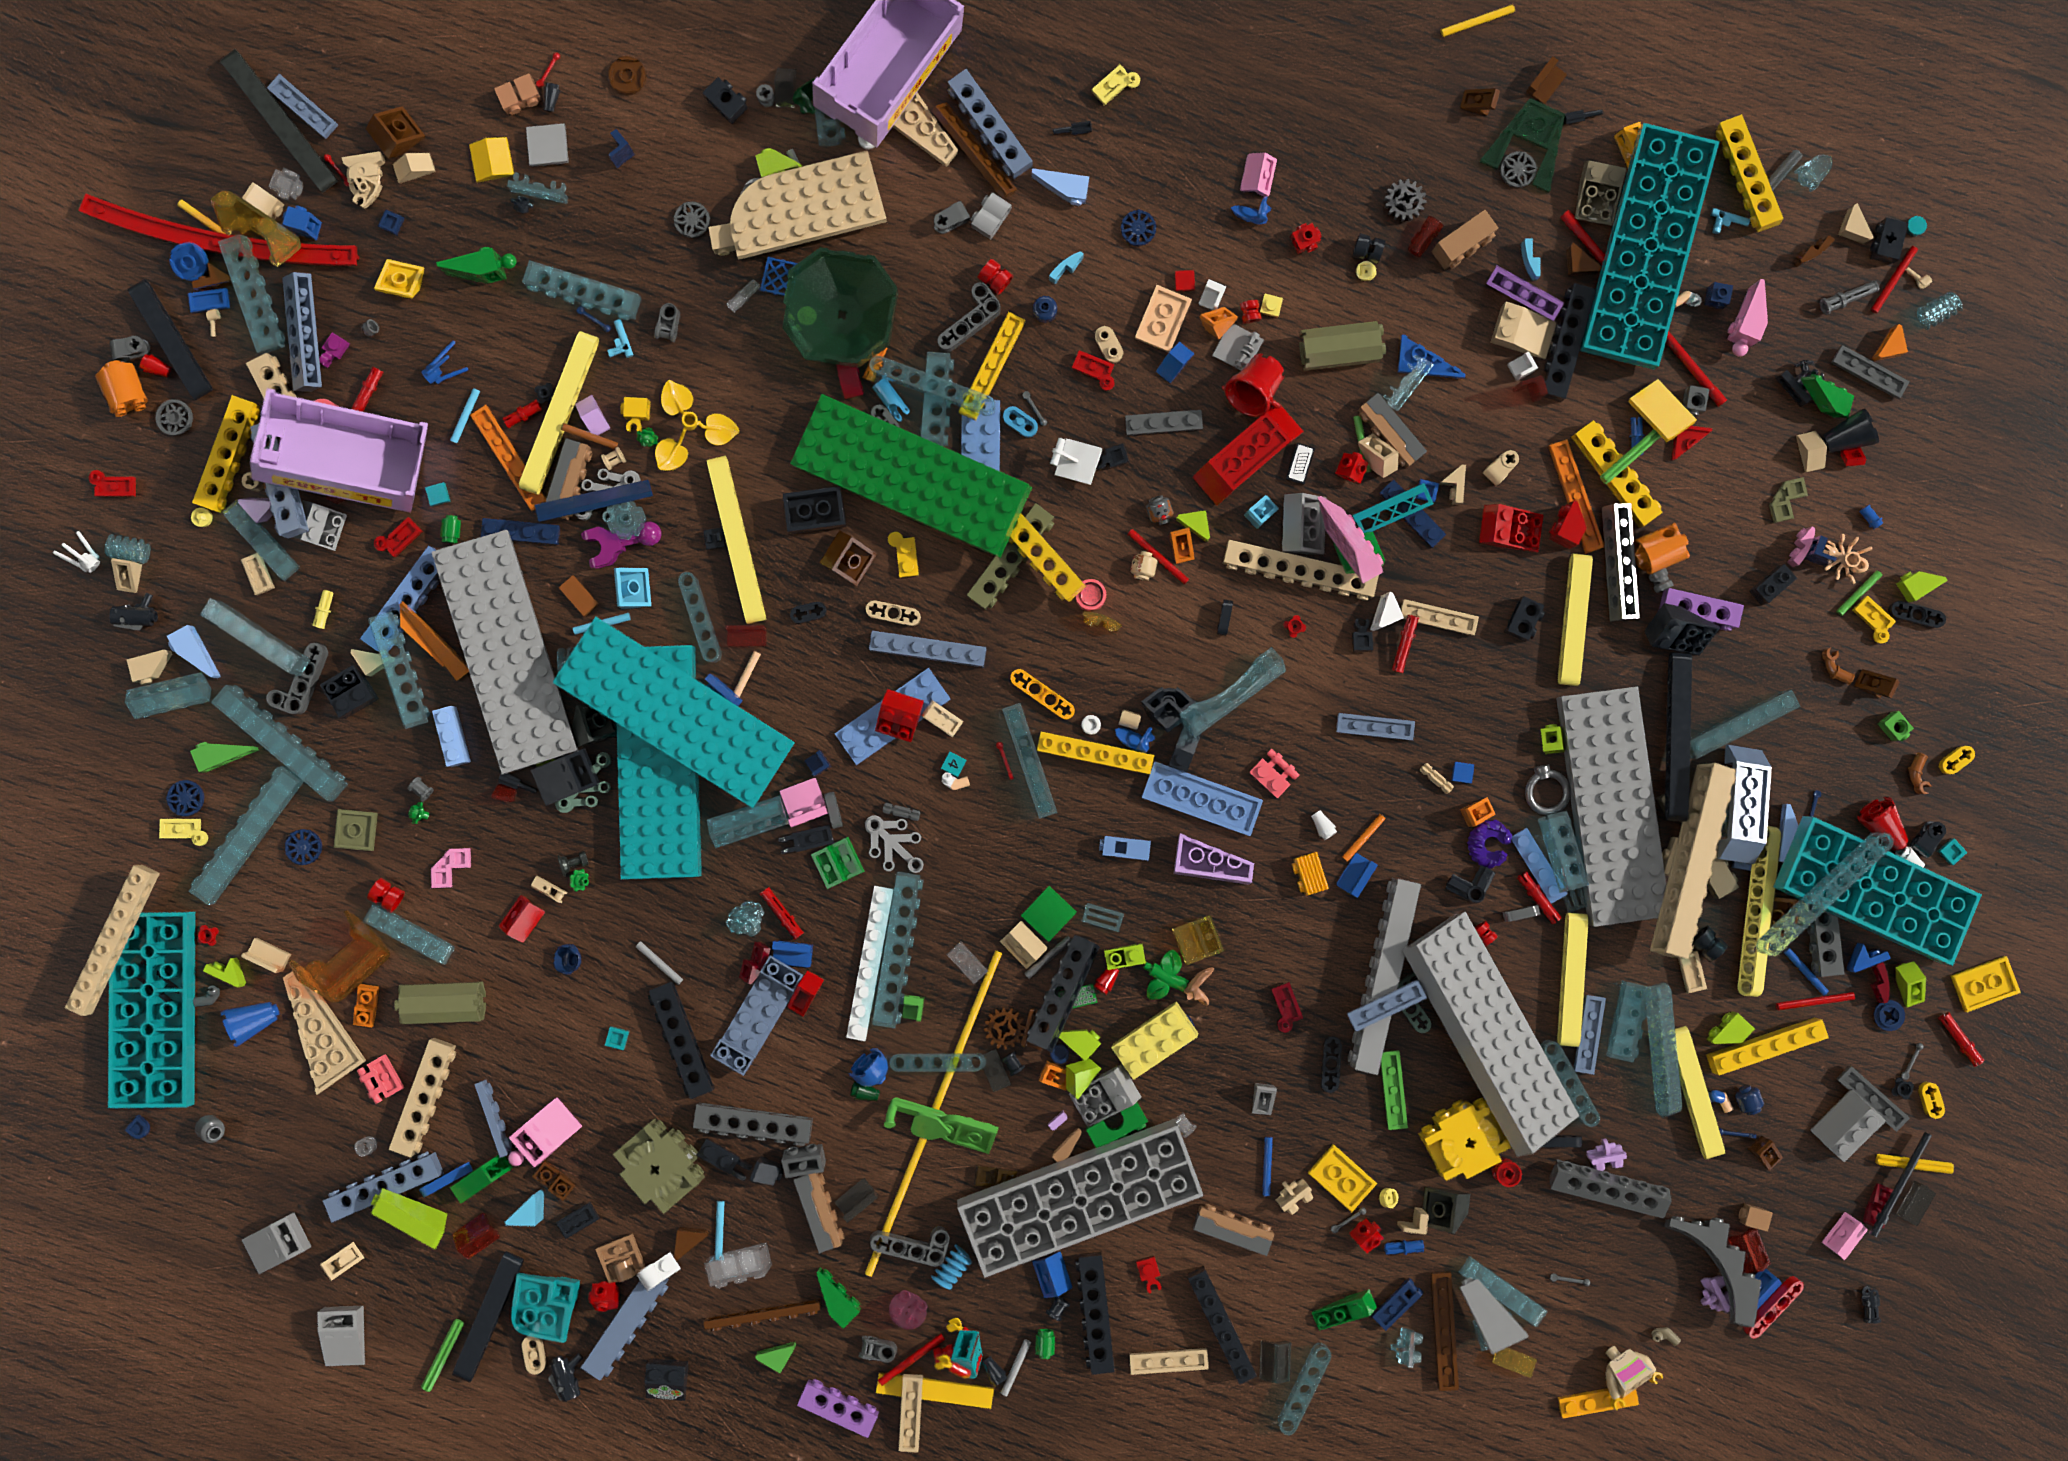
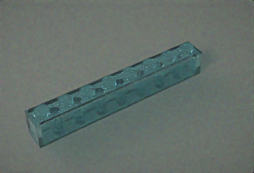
M225 685L211 703L326 801L334 802L348 785L344 781L345 777L338 771L334 772L331 770V765L327 761L318 759L313 749L308 746L305 748L301 744L302 740L294 734L290 735L286 731V726L272 720L273 716L268 711L259 709L257 707L258 703L250 697H245L243 695L244 691L236 685Z
M287 766L277 767L272 772L271 780L261 787L260 795L257 799L255 798L250 802L249 810L246 814L239 817L237 820L238 825L234 830L229 831L225 837L227 840L215 850L213 859L204 865L200 877L198 876L192 881V887L189 892L205 904H215L305 781V779Z

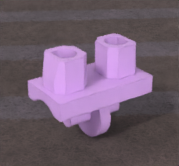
M1606 1138L1601 1139V1145L1595 1146L1596 1149L1586 1151L1593 1168L1604 1171L1605 1163L1610 1162L1613 1168L1623 1167V1159H1627L1626 1152L1623 1151L1620 1144L1616 1145L1615 1142L1608 1144Z
M1717 1275L1700 1280L1705 1288L1702 1291L1704 1295L1701 1299L1702 1305H1709L1711 1310L1716 1309L1717 1312L1725 1311V1313H1728L1730 1311L1728 1292L1722 1293L1721 1288L1725 1286L1723 1277Z

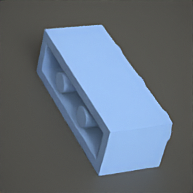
M448 706L433 710L432 713L446 766L455 767L470 763L471 760L457 707Z

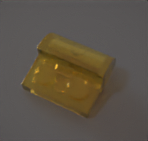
M1211 915L1192 920L1172 929L1185 965L1209 958L1224 951Z

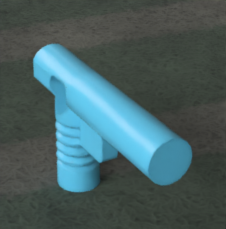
M1715 208L1711 211V216L1716 217L1712 231L1715 234H1720L1722 225L1729 227L1731 222L1748 226L1750 222L1749 218Z
M621 319L615 320L614 325L619 338L614 340L616 348L607 350L608 354L612 357L625 352L626 358L632 357L633 352ZM628 345L629 349L624 350V346Z

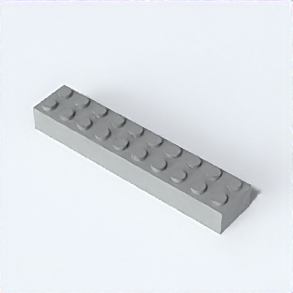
M1392 878V881H1389L1387 884L1386 892L1389 894L1387 900L1383 902L1382 911L1385 912L1383 919L1380 918L1378 923L1380 934L1379 938L1376 937L1374 941L1375 956H1371L1369 967L1372 969L1370 975H1367L1365 980L1367 991L1366 994L1362 995L1361 1005L1376 1000L1398 988L1405 957L1402 950L1408 944L1421 884ZM1391 1015L1357 1032L1354 1031L1352 1038L1354 1048L1353 1051L1350 1050L1348 1062H1350V1066L1355 1070L1378 1075Z

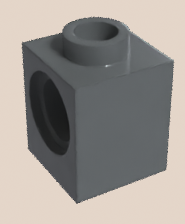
M1690 385L1685 389L1682 405L1693 416H1699L1706 411L1709 389ZM1692 398L1698 400V406L1692 404Z

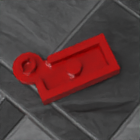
M1079 350L1072 369L1100 380V387L1105 391H1109L1114 387V379L1110 376L1114 364Z
M93 470L89 474V481L96 485L94 496L136 497L135 477H105L104 473L99 470Z
M407 517L388 535V538L378 536L374 540V547L379 551L388 550L396 558L423 531L410 517Z

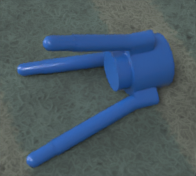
M452 341L422 371L423 376L430 384L433 382L439 384L443 380L468 371V368L465 367L440 376L442 371L439 366L449 358V355L443 356L451 349L455 341Z

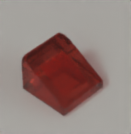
M498 784L491 797L493 799L513 802L515 801L517 790L503 784Z

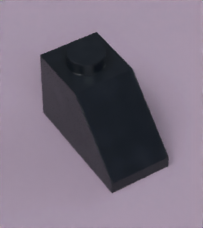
M761 1156L756 1162L749 1180L774 1185L776 1181L780 1182L784 1173L781 1170L782 1164Z

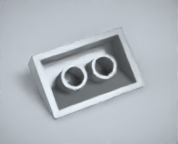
M1306 493L1284 494L1282 552L1324 555L1325 526L1318 502V497L1320 496Z
M1851 1089L1811 1131L1845 1162L1886 1120Z

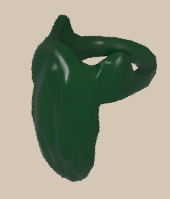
M816 78L804 83L793 95V102L800 106L801 114L815 113V108L811 101L813 100V82Z

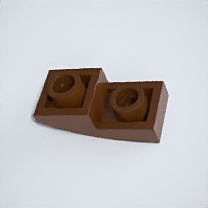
M1828 235L1824 239L1820 238L1814 246L1811 245L1806 250L1803 248L1796 256L1798 260L1794 266L1799 267L1810 262L1824 252L1835 239Z
M546 1160L532 1174L533 1178L545 1185L548 1191L563 1201L575 1187V1184L567 1176Z

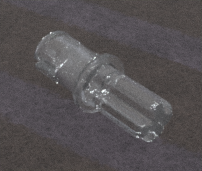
M752 280L741 291L738 290V293L726 305L735 313L746 301L749 302L748 299L760 288V285L755 280Z

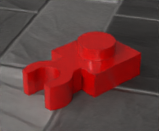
M1155 1256L1136 1261L1141 1280H1148L1146 1284L1148 1293H1151L1150 1286L1152 1284H1156L1158 1290H1161L1160 1282L1155 1279V1277L1160 1276Z

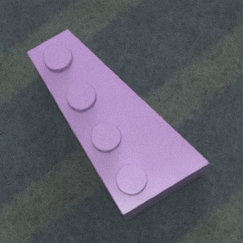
M1181 833L1179 834L1173 874L1247 885L1252 883L1254 863L1206 845L1198 840L1191 839Z

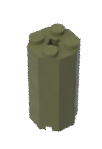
M1373 321L1301 330L1299 338L1303 337V342H1299L1301 363L1304 365L1303 370L1380 362L1383 355L1386 354L1385 343H1382L1381 336L1384 334L1383 324Z
M483 981L405 984L398 987L399 997L395 1000V1011H399L400 1024L484 1020L486 1002L483 1003V997H486V991Z

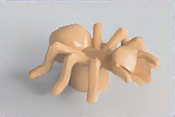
M1841 534V539L1838 543L1841 552H1838L1835 544L1831 541H1827L1830 545H1825L1829 551L1824 550L1823 553L1836 557L1837 560L1828 564L1824 569L1827 571L1832 566L1841 562L1835 572V579L1838 580L1840 578V571L1844 567L1846 576L1850 578L1852 584H1855L1856 582L1850 574L1849 568L1853 573L1867 571L1869 563L1866 559L1860 557V554L1872 550V547L1851 552L1852 547L1859 540V537H1855L1845 553L1843 547L1845 535Z

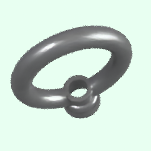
M1549 765L1535 767V774L1528 780L1525 788L1526 801L1535 812L1541 815H1554L1562 811L1569 802L1571 795L1569 782L1561 773L1550 770ZM1551 777L1560 782L1563 796L1557 805L1545 808L1538 805L1534 800L1533 788L1537 781Z

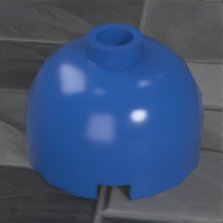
M877 1048L870 1049L872 1053L867 1056L865 1053L862 1054L851 1067L853 1073H850V1076L861 1086L880 1085L886 1079L888 1062L886 1057Z

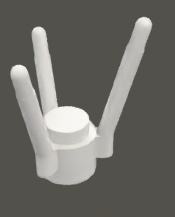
M77 531V536L90 554L84 553L80 555L65 543H62V546L77 557L79 562L57 551H54L53 554L81 568L84 572L88 571L91 573L99 566L100 561L97 559L100 556L93 551L82 534Z

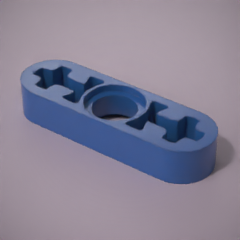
M467 1162L420 1188L419 1191L424 1198L473 1171V1168Z

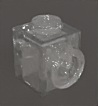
M285 168L282 171L275 169L268 187L278 193L277 196L285 200L289 198L296 200L297 196L302 192L303 182L299 180L300 175Z

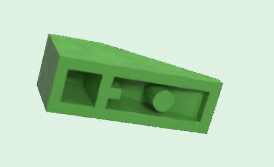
M207 742L197 744L196 749L190 752L198 772L206 773L259 751V749L254 746L207 744Z

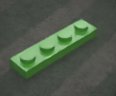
M1384 1051L1380 1065L1387 1129L1408 1128L1400 1051Z

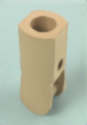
M536 876L531 884V888L559 903L563 902L561 899L564 894H567V891L539 876ZM553 888L557 890L555 896L551 894Z

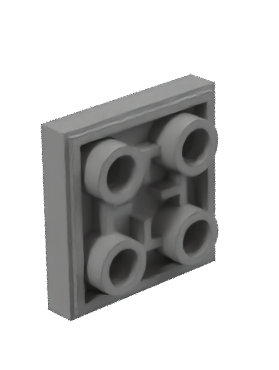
M565 124L526 127L530 166L569 163Z

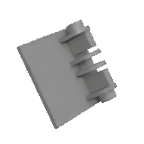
M1233 324L1221 338L1213 356L1242 370L1252 357L1257 354L1264 339L1260 338V335L1256 332L1250 333Z

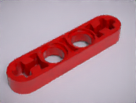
M1795 1276L1786 1279L1757 1310L1755 1327H1744V1332L1753 1339L1761 1336L1803 1291V1282Z

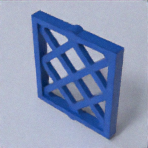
M768 257L760 291L791 297L799 264L785 261L784 259ZM776 261L780 262V264L774 267L771 262ZM769 264L772 267L770 271H768ZM785 264L793 265V267L787 270ZM783 267L785 272L779 275L777 269ZM794 270V274H793V278H792V276L790 275V272ZM775 272L778 277L771 280L769 274ZM787 274L791 280L784 283L782 277ZM766 277L770 281L767 284H765ZM779 279L783 285L776 288L774 282ZM791 283V287H790V291H789V289L787 288L786 285H788V284ZM772 284L775 290H767L766 287ZM785 287L787 293H781L778 290Z

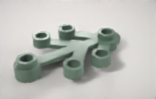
M602 752L596 756V763L593 765L595 773L597 774L601 768H607L611 765L612 757L608 753ZM603 756L606 758L604 764L600 763V758ZM602 781L600 784L582 792L600 791L607 793L610 791L611 786L608 782ZM604 783L607 784V790L605 791L601 789ZM577 793L564 798L568 802L566 807L562 806V800L555 802V806L558 811L567 813L574 806L595 807L598 804V799L595 796H588L586 799H574L579 794ZM590 798L595 800L593 805L588 803Z

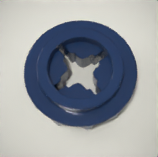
M1889 1000L1885 1004L1880 1003L1876 1005L1875 1012L1873 1013L1874 1022L1879 1028L1886 1031L1897 1030L1905 1020L1903 1007L1893 1000ZM1892 1010L1891 1016L1895 1020L1885 1019L1886 1015L1883 1011L1890 1012Z

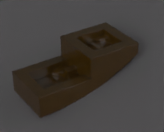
M976 1165L974 1185L992 1187L1016 1178L1017 1171Z

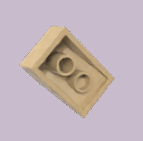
M1505 302L1501 307L1490 343L1522 353L1529 351L1532 356L1546 359L1556 322L1525 307Z

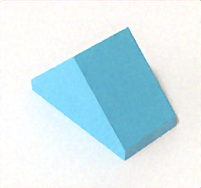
M1265 495L1244 516L1258 529L1279 508Z

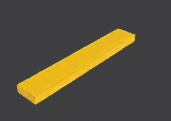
M1008 312L959 409L960 414L972 420H977L1026 322L1025 319Z
M879 1372L878 1379L886 1373ZM903 1375L895 1376L883 1386L877 1382L876 1393L902 1397ZM923 1378L922 1399L991 1409L994 1388Z

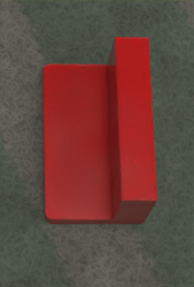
M520 895L499 924V927L506 935L523 943L545 911L533 905L523 895Z

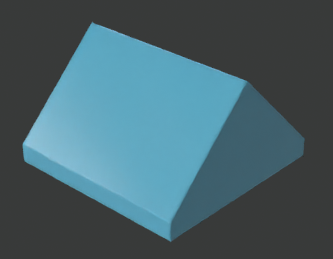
M614 568L617 607L629 609L651 606L648 568Z
M540 1189L505 1224L511 1226H535L542 1221L544 1191Z

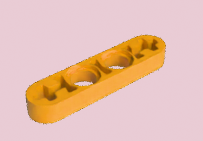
M1016 669L1012 672L1011 682L1017 688L1062 719H1070L1074 715L1075 709L1070 702L1022 669ZM1020 673H1022V678L1026 681L1028 680V678L1032 679L1027 684L1026 689L1022 687L1023 685H1025L1023 682H1015V674L1019 675ZM1036 683L1040 686L1038 694H1032L1029 691L1031 684ZM1049 694L1054 695L1056 698V702L1053 705L1045 703V697ZM1059 700L1063 701L1060 704L1065 708L1067 706L1070 707V715L1066 714L1063 716V711L1060 708L1057 711L1053 709L1058 705Z

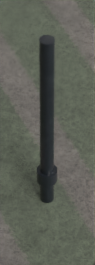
M1924 1132L1881 1213L1878 1212L1875 1218L1876 1222L1869 1233L1877 1238L1883 1225H1886L1890 1219L1888 1216L1932 1137L1929 1133Z

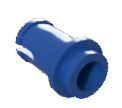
M1870 504L1859 511L1869 523V528L1872 527L1874 530L1883 524V518H1879Z

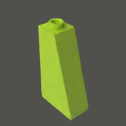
M384 1188L381 1189L379 1195H374L370 1204L373 1205V1215L429 1247L436 1249L444 1234L447 1213Z

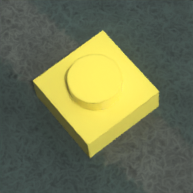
M1264 294L1260 313L1278 318L1283 298Z

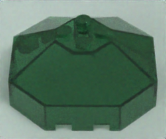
M820 247L789 269L788 284L784 297L786 310L783 330L804 359L859 368L890 346L898 299V288L875 256L858 255L854 252L841 250L833 251ZM840 310L842 312L847 311L845 320L837 318Z

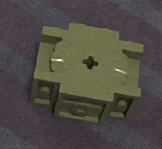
M654 1119L613 1155L625 1168L620 1174L621 1177L643 1203L646 1204L651 1199L664 1214L697 1186L705 1176L703 1175V1169L698 1164L695 1165L693 1163L698 1158L696 1155L697 1151L691 1144L688 1145L684 1141V1135L674 1128L667 1133L664 1123Z

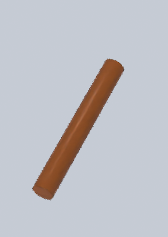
M565 423L561 426L562 431L612 449L618 446V442Z

